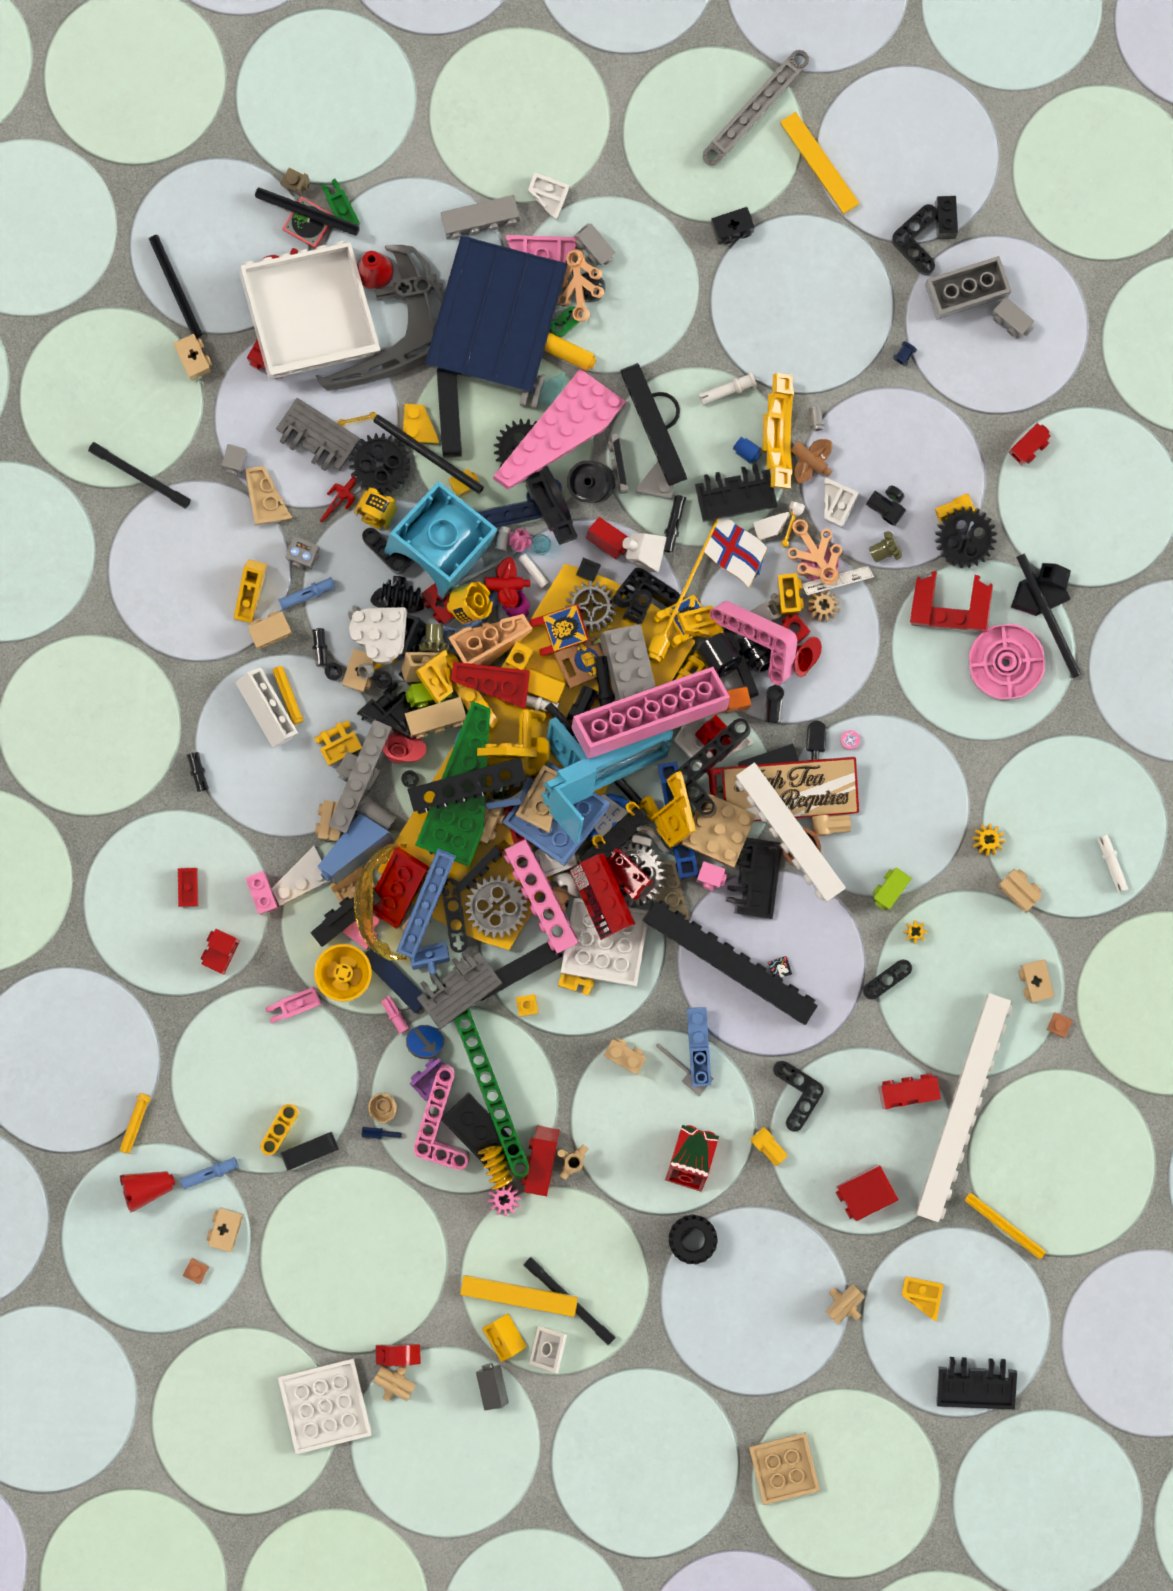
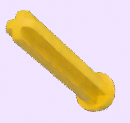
M283 666L275 667L273 674L293 725L304 722V715L300 713Z
M139 1093V1096H136L138 1099L120 1146V1151L130 1154L148 1102L151 1103V1096Z

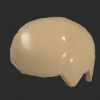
M377 1093L370 1099L368 1104L369 1114L377 1123H388L395 1117L397 1112L396 1100L387 1093Z

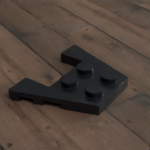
M401 671L398 675L404 680V677H403V674H402V671ZM406 682V683L410 686L411 684H417V683H422V682ZM406 695L388 712H385L373 699L360 709L359 712L362 715L392 727L394 732L411 741L415 738L411 736L405 713L418 710V707L411 708V704L407 702Z

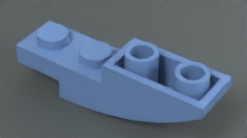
M706 1007L687 1008L692 1087L711 1086Z

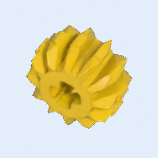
M990 823L987 829L984 825H981V831L977 829L974 831L979 837H972L973 841H978L973 847H981L978 850L979 854L985 850V856H989L990 851L993 855H996V849L1000 851L1003 849L998 843H1005L1004 839H999L1004 833L1000 832L997 834L996 832L999 830V827L996 826L992 830V824ZM991 836L993 843L986 844L984 837Z

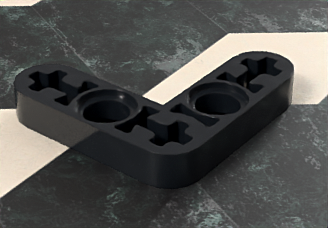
M930 204L924 205L892 236L893 245L920 274L925 276L930 275L934 271L935 262L914 238L927 228L937 216L936 208ZM925 210L927 212L931 210L932 217L927 216L922 222L921 218L925 215ZM917 222L920 228L917 231H912L909 228V224ZM905 228L908 234L904 237V242H897V235L901 237L905 234V230H903ZM916 248L919 255L911 257L908 254V250ZM922 255L924 256L922 258V261L925 264L930 263V270L927 268L923 269V263L921 261L916 263V261H918Z
M635 568L616 591L613 602L620 608H626L639 590L646 589L651 592L654 599L670 607L678 602L680 594L642 568ZM627 585L634 587L635 590H630ZM651 585L658 587L659 590L653 589Z
M778 1061L773 1067L774 1074L802 1092L786 1119V1127L790 1131L797 1132L804 1126L820 1100L824 1088L821 1083L788 1062ZM785 1064V1069L791 1072V1069L795 1070L791 1074L789 1081L786 1079L787 1074H778V1065L782 1066ZM796 1074H800L804 1078V1082L801 1085H795L793 1082V1077ZM818 1085L820 1093L813 1095L812 1098L816 1099L814 1103L810 1099L804 1098L805 1094L808 1096L811 1094V1086L815 1087ZM802 1101H807L810 1104V1109L807 1112H802L799 1109V1104ZM795 1110L799 1114L805 1115L804 1119L799 1118V1127H790V1119L794 1120L797 1117L794 1114Z

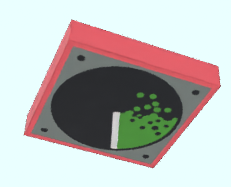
M303 197L299 200V203L331 214ZM292 212L282 229L316 249L329 226Z

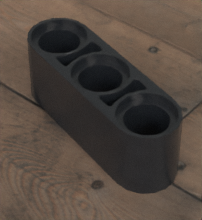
M329 1132L285 1150L280 1154L288 1171L337 1151L339 1148L333 1133Z

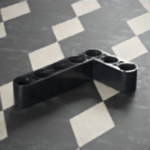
M367 528L363 531L362 539L365 545L393 573L402 574L415 562L401 553H392L391 556L388 554L381 555L379 553L380 549L386 547L387 540L374 528ZM368 534H375L376 539L373 542L366 540ZM396 560L403 562V566L399 569L393 567V563Z
M738 718L674 772L681 771L682 775L687 776L685 787L688 800L706 818H711L716 814L717 806L696 781L749 736L751 729L745 719ZM738 725H745L746 729L744 732L738 733L736 731ZM730 737L731 743L729 745H722L723 738ZM716 750V756L708 758V751ZM696 762L702 763V767L698 771L692 770ZM694 789L700 791L696 798L690 797V793ZM705 804H712V809L709 812L703 811Z

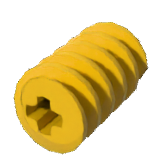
M491 1146L478 1152V1154L485 1155L480 1160L487 1161L483 1168H490L486 1176H493L489 1180V1183H495L491 1189L501 1188L513 1180V1176L508 1175L511 1172L510 1168H505L508 1165V1162L503 1160L505 1154L500 1153L503 1150L502 1146Z

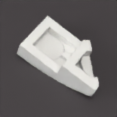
M790 512L753 522L757 538L762 541L782 533L783 526L787 518L790 517Z

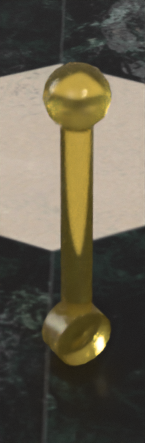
M371 412L369 415L346 420L339 419L338 424L344 426L350 422L365 419L374 420L377 414Z

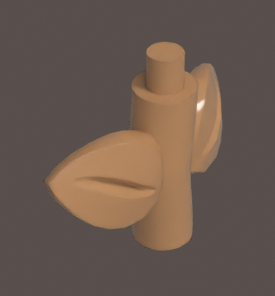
M816 440L809 447V450L800 441L794 445L791 452L800 459L793 468V477L797 484L805 483L811 479L814 471L819 475L823 473L826 477L830 476L832 471L827 467L828 464L824 460L831 454V440Z

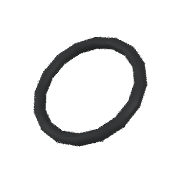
M653 393V397L666 396L667 398L671 399L672 402L675 404V418L671 423L666 425V428L669 429L674 424H676L679 418V404L677 400L668 393Z

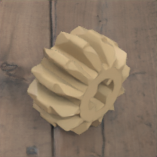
M827 590L825 595H823V591L819 592V596L814 593L812 594L814 600H808V603L813 605L808 607V611H815L811 617L814 618L818 615V622L821 621L822 617H824L825 622L829 621V616L834 619L836 616L833 612H839L840 610L838 607H835L840 604V601H833L837 595L833 594L830 597V590ZM826 602L827 607L825 610L821 609L819 603Z

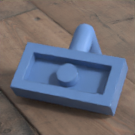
M446 941L418 948L414 959L410 958L412 969L428 967L430 976L434 974L439 980L435 965L450 961Z

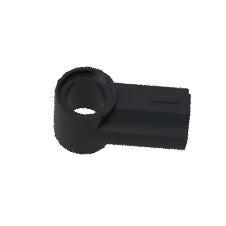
M877 491L873 492L865 504L880 514L882 519L892 526H896L906 512L902 505L895 501L891 502Z
M583 685L575 704L573 703L569 710L567 719L573 722L574 716L590 711L598 691Z
M772 685L766 690L764 722L781 723L784 690L780 685ZM771 689L779 690L780 696L778 699H773L770 696Z

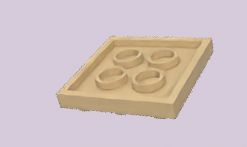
M707 793L717 806L716 814L711 818H706L695 809L692 817L696 831L684 839L680 845L734 868L756 815ZM707 803L703 806L704 812H709L712 809V804Z
M806 1432L749 1446L763 1505L820 1491Z

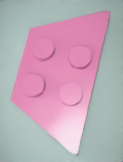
M506 235V241L511 249L564 262L565 264H567V254L575 250L577 246L574 237Z

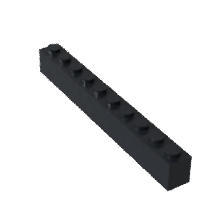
M664 901L653 902L642 919L643 922L803 1025L807 1024L818 1007L814 1003L816 1001L814 998L807 994L802 996L798 993L799 989L792 984H789V986L782 983L783 978L775 973L771 976L765 972L767 970L766 967L759 963L754 965L750 962L751 958L742 952L740 955L733 951L734 947L727 942H724V944L717 941L718 936L710 931L706 934L701 930V925L694 921L689 923L685 920L686 916L677 910L675 913L668 909L670 905Z

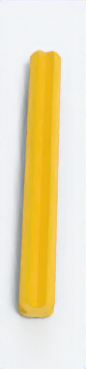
M969 1193L965 1197L966 1203L1035 1257L1041 1259L1045 1255L1046 1251L975 1195Z

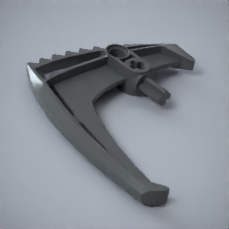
M385 246L387 251L394 253L402 280L393 283L391 287L375 289L377 301L396 297V300H406L408 324L405 336L392 347L360 364L326 377L316 375L317 381L326 391L383 380L425 363L428 350L409 360L404 356L431 343L435 325L428 295L431 289H434L442 304L445 292L440 291L443 283H435L437 275L429 274L430 265L413 246ZM411 253H414L422 264L426 276H420ZM420 283L428 285L425 290H420L417 287ZM405 286L407 292L403 293L401 287ZM392 360H397L400 363L375 373L369 372L370 369ZM355 374L362 375L361 377L332 382L333 380Z

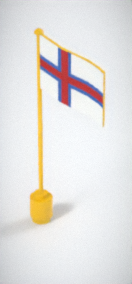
M728 517L715 520L663 634L652 637L647 648L649 661L659 664L664 659L671 644L666 635L704 553L718 566L739 578L750 588L767 551V547L757 537L737 526Z

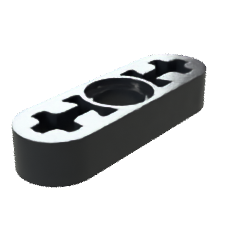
M905 959L894 963L863 987L864 996L871 1000L878 998L911 973V963ZM900 963L902 965L907 964V972L897 974L900 977L897 980L896 975L890 970L894 968V971H897L900 968ZM890 974L893 977V982L890 985H885L882 982L883 975ZM878 979L879 984L884 990L881 991V988L875 990V996L872 994L868 995V986L875 987L877 985L875 981Z

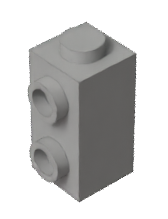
M587 223L573 236L576 239L575 244L581 250L584 249L588 253L587 258L594 265H607L616 253L592 224Z
M1006 296L991 314L993 320L998 325L1005 326L1007 332L1014 338L1018 337L1020 339L1023 335L1027 337L1034 329L1032 327L1034 320Z

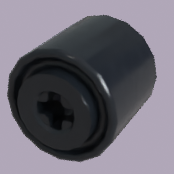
M725 633L712 636L697 650L698 656L706 667H714L719 678L732 673L742 661V657Z

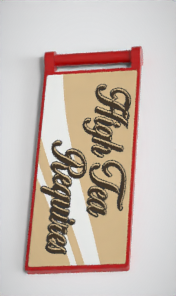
M856 757L756 764L795 818L859 813ZM750 765L712 767L706 772L709 775L711 795L718 797L716 775L722 774L724 801L755 814L756 817L753 822L762 821L757 814L759 810L756 806L752 807L746 800L748 795L744 790L740 791L734 783L737 781L735 776Z

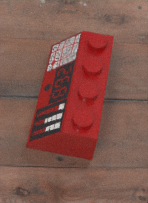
M597 854L569 869L600 940L635 925L605 854Z

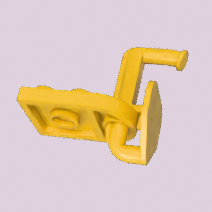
M522 710L520 713L519 744H515L513 747L510 743H500L498 747L497 744H485V748H477V756L520 757L525 775L536 777L543 765H546L550 759V742L544 737L531 738L532 719H537L538 722H543L546 719V713L537 710Z

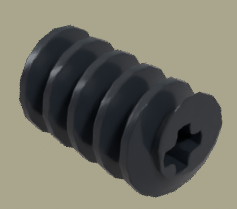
M388 579L385 584L383 582L379 602L386 598V604H389L392 599L394 606L401 602V607H404L407 603L408 610H411L413 606L417 609L421 588L418 587L414 592L411 585L406 590L405 583L399 588L398 581L391 586V580Z

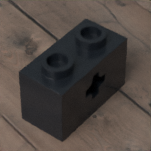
M937 196L935 201L937 239H956L958 234L956 196Z
M748 207L711 218V225L718 244L723 243V245L732 243L736 238H748L752 235L751 233H754L755 227ZM733 224V226L736 227V230L730 228V225Z

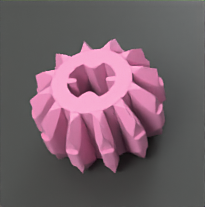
M509 1184L508 1189H505V1186L501 1187L502 1190L499 1188L495 1189L497 1194L492 1191L489 1192V1195L495 1197V1199H488V1203L495 1202V1205L490 1209L494 1210L498 1207L497 1215L501 1213L502 1209L504 1210V1216L508 1215L507 1209L513 1214L515 1210L512 1205L518 1208L520 1204L514 1202V1200L521 1199V1196L514 1197V1194L519 1190L515 1189L511 1192L512 1184ZM507 1194L509 1196L507 1199H510V1202H506L503 1205L500 1203L502 1200H499V1197Z

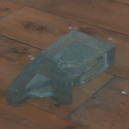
M563 371L543 384L538 401L539 404L550 406L561 393L566 372Z

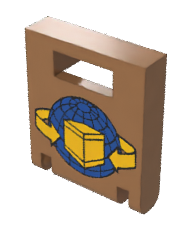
M596 636L589 638V641L554 653L555 660L569 690L597 678L594 657L604 655L599 643L591 644V642L597 640ZM569 659L576 676L569 678L563 661Z

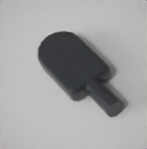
M818 720L808 725L806 750L812 752L811 760L819 759V752H825L826 726Z

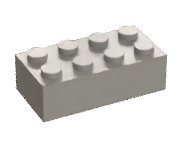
M1000 256L929 278L925 283L937 320L1003 299L1005 296L1009 297L1011 293Z
M641 624L604 631L599 635L603 655L606 656L608 676L612 692L614 693V701L656 687Z

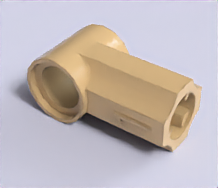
M829 815L812 817L813 832L817 836L851 832L850 815L830 817Z

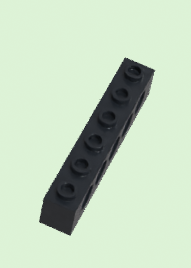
M519 757L408 788L407 790L413 811H418V814L429 812V807L436 806L437 809L447 807L450 801L455 800L457 804L467 801L466 797L474 795V798L486 796V791L493 790V793L504 791V786L512 785V788L522 786L526 776L521 758ZM503 770H507L510 773V779L506 782L501 781L499 778V774ZM485 775L490 776L492 780L491 785L488 787L482 786L480 782L481 778ZM464 781L472 782L473 788L470 792L462 790V783ZM446 786L453 787V796L445 797L443 789ZM428 791H432L435 794V800L431 803L424 800V795Z

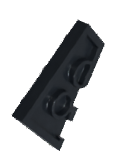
M505 840L495 845L456 887L460 891L466 888L470 890L477 883L475 879L479 875L481 877L485 875L490 869L489 866L493 862L496 863L510 845Z

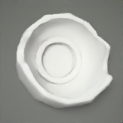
M559 872L553 876L552 883L558 884L560 888L567 886L568 894L578 897L579 890L570 872Z

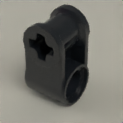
M646 589L639 590L622 619H628L637 625L642 624L652 604L651 592ZM641 594L649 596L647 603L639 602L638 598Z

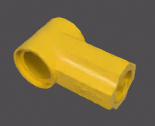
M968 493L953 499L950 503L935 508L940 524L944 523L941 518H948L947 512L951 515L954 514L953 508L960 512L961 506L965 508V511L971 506L973 512L975 511Z
M764 1126L749 1139L775 1166L779 1165L788 1156Z

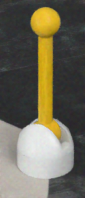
M794 501L790 502L789 512L792 518L785 539L781 542L783 547L789 545L788 539L795 518L803 513L805 508L803 504Z

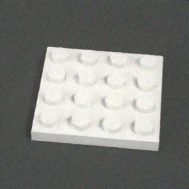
M574 898L570 924L579 942L564 951L561 974L637 987L648 925L642 919L648 910L628 907L635 925L600 940L583 899Z
M354 1358L278 1377L296 1454L372 1435Z

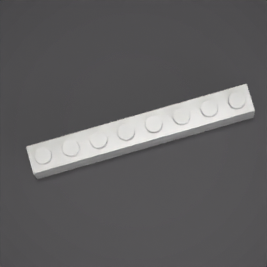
M755 762L736 775L735 779L737 781L734 783L740 791L744 790L748 795L746 797L748 803L752 807L756 806L759 810L757 814L762 822L765 823L767 821L771 827L769 831L772 836L780 839L782 842L780 846L786 854H791L793 857L792 863L798 870L801 868L804 872L803 878L809 886L812 884L815 887L816 891L814 893L820 901L824 900L826 903L846 889Z

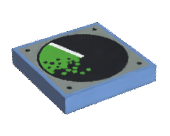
M531 775L526 776L522 786L512 788V785L504 786L505 790L493 793L492 790L485 803L487 809L521 805L533 782Z

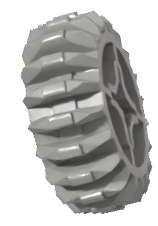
M592 581L588 582L589 587H586L585 583L582 582L581 590L578 586L574 587L577 592L576 594L572 591L569 592L573 599L566 598V602L571 605H566L565 608L575 605L581 595L588 593L587 600L578 604L580 611L588 615V621L583 620L585 628L590 627V633H593V627H596L597 631L600 632L601 624L604 628L608 627L605 622L606 620L610 623L613 622L609 615H616V612L611 610L617 608L615 604H611L614 597L609 598L612 591L609 590L605 593L606 585L599 589V582H596L595 587H592ZM593 592L601 595L605 599L606 604L595 601ZM590 598L592 599L593 606L596 605L593 608L592 616H590L589 608L586 609L589 606ZM606 610L601 619L594 621L596 612Z

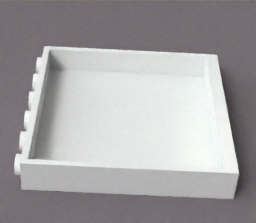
M341 241L330 247L322 245L317 247L316 250L309 251L304 249L298 251V254L290 255V253L280 255L279 258L272 259V257L263 258L261 262L254 263L253 261L243 263V266H240L239 274L268 380L379 354L380 347L351 242L345 243V241Z

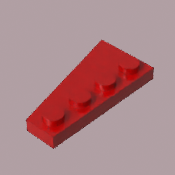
M453 662L451 681L526 709L530 671Z

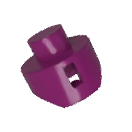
M518 590V604L514 608L502 606L509 617L521 614L527 617L529 614L530 601L522 591Z

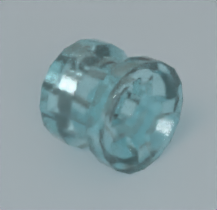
M544 534L535 536L532 541L533 551L538 555L549 553L551 541L548 536Z

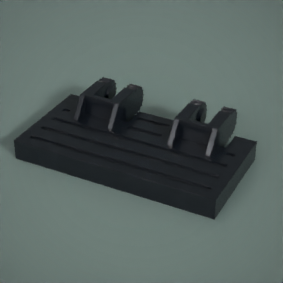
M754 464L752 471L755 481L749 482L746 467H741L744 483H742L740 475L724 478L726 487H723L720 472H715V479L718 485L716 489H711L710 477L708 474H705L704 481L707 491H705L703 483L695 484L702 522L776 508L778 505L774 487H771L770 470H763V479L760 480L758 466Z
M746 838L743 846L751 847V849L742 848L740 854H748L747 861L738 859L736 865L748 866V868L740 867L738 884L746 885V887L727 886L729 891L743 892L742 899L726 897V902L744 904L743 906H735L734 914L773 919L782 851L780 844L782 843Z
M949 1357L948 1375L947 1367H938L936 1399L938 1407L1015 1410L1017 1370L1008 1369V1378H1005L1006 1359H1001L999 1375L993 1374V1358L988 1359V1371H986V1368H969V1376H966V1357L961 1359V1373H954V1357Z

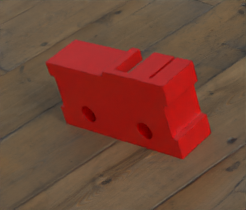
M615 848L613 850L612 856L607 861L617 884L623 885V890L632 899L637 900L644 888L650 886L653 881L620 849Z

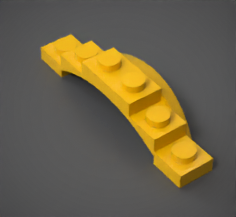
M775 373L773 374L772 393L768 394V413L763 414L762 452H767V469L771 470V487L790 489L792 475L791 416L794 396L792 388L793 375Z

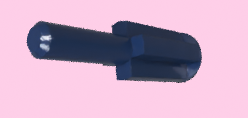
M363 1126L361 1135L362 1138L382 1139V1137L401 1138L402 1133L383 1131V1128Z

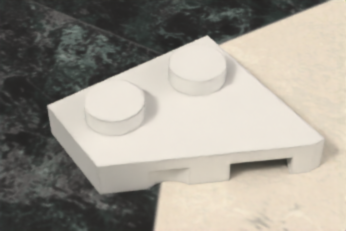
M825 478V520L842 528L859 496V492Z

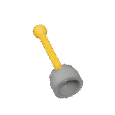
M397 658L392 660V664L397 662ZM364 663L359 665L358 674L365 680L374 675L375 669L385 665L377 664L373 666L370 663Z

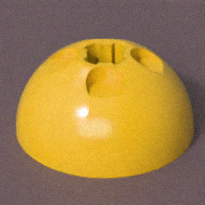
M337 944L327 948L318 957L314 968V978L319 990L326 997L340 1002L350 1001L362 995L368 988L372 976L371 965L367 956L359 948L349 944Z

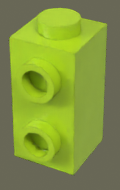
M423 683L411 684L406 691V699L411 704V708L418 707V709H422L429 705L438 704L435 703ZM449 694L447 697H445V698H444L443 700H441L439 703H442V702H445V701L450 700L451 697H452V694Z
M897 867L894 870L889 869L883 877L886 879L882 886L878 884L873 891L875 895L873 897L874 905L882 911L884 909L889 910L912 879Z

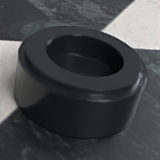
M890 485L885 491L886 495L897 503H901L905 497L904 493L893 485Z

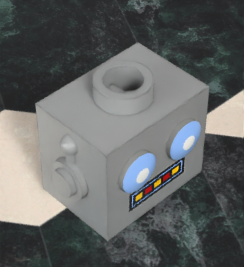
M294 536L292 542L288 544V551L285 556L288 561L293 562L292 566L299 569L306 567L312 570L315 561L319 558L320 547Z

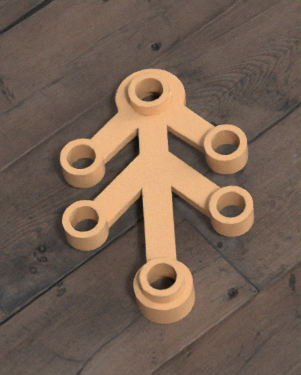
M575 249L570 251L566 257L568 265L564 276V283L561 287L566 288V290L559 296L558 303L565 307L569 306L571 303L570 297L575 290L577 307L573 310V318L577 321L585 322L590 314L589 310L585 308L583 287L589 290L592 296L596 298L603 297L604 289L595 286L583 277L581 268L587 271L589 276L595 280L601 278L602 271L588 264L585 261L584 253ZM573 272L574 277L569 283L568 277Z
M802 519L796 520L793 523V532L795 535L801 536L810 553L799 551L793 547L788 550V558L790 560L802 559L817 563L820 569L808 567L806 563H800L797 567L798 574L801 576L807 574L818 576L823 583L828 585L834 584L839 578L838 570L835 567L838 557L842 554L841 546L835 544L830 548L831 557L827 565L824 556L828 542L832 539L831 530H822L819 549H817L807 533V522ZM803 527L804 530L802 532L797 531V528ZM829 533L830 536L828 538L823 537V534ZM837 548L840 551L838 553H834L833 549ZM794 551L797 555L791 556L790 553ZM801 567H805L807 570L805 572H801L799 569ZM831 573L833 576L827 578L826 574Z

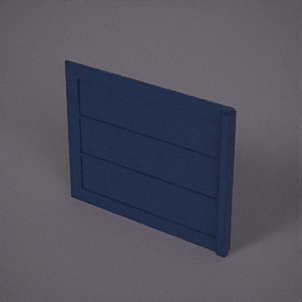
M460 236L425 366L532 394L568 264L466 236Z

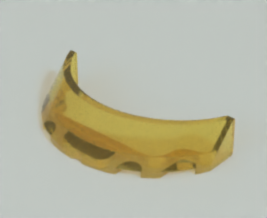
M404 843L388 844L376 852L361 871L354 892V915L361 936L374 952L389 961L407 960V956L392 952L388 944L380 942L373 931V871L376 866L384 864L389 860L392 850L397 847L407 848V844Z

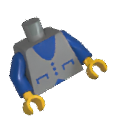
M611 793L600 796L608 801L611 806L588 835L596 849L599 848L597 845L599 841L605 844L603 836L628 812L634 816L635 814L632 812V809L634 807L640 809L635 802H630L622 796Z

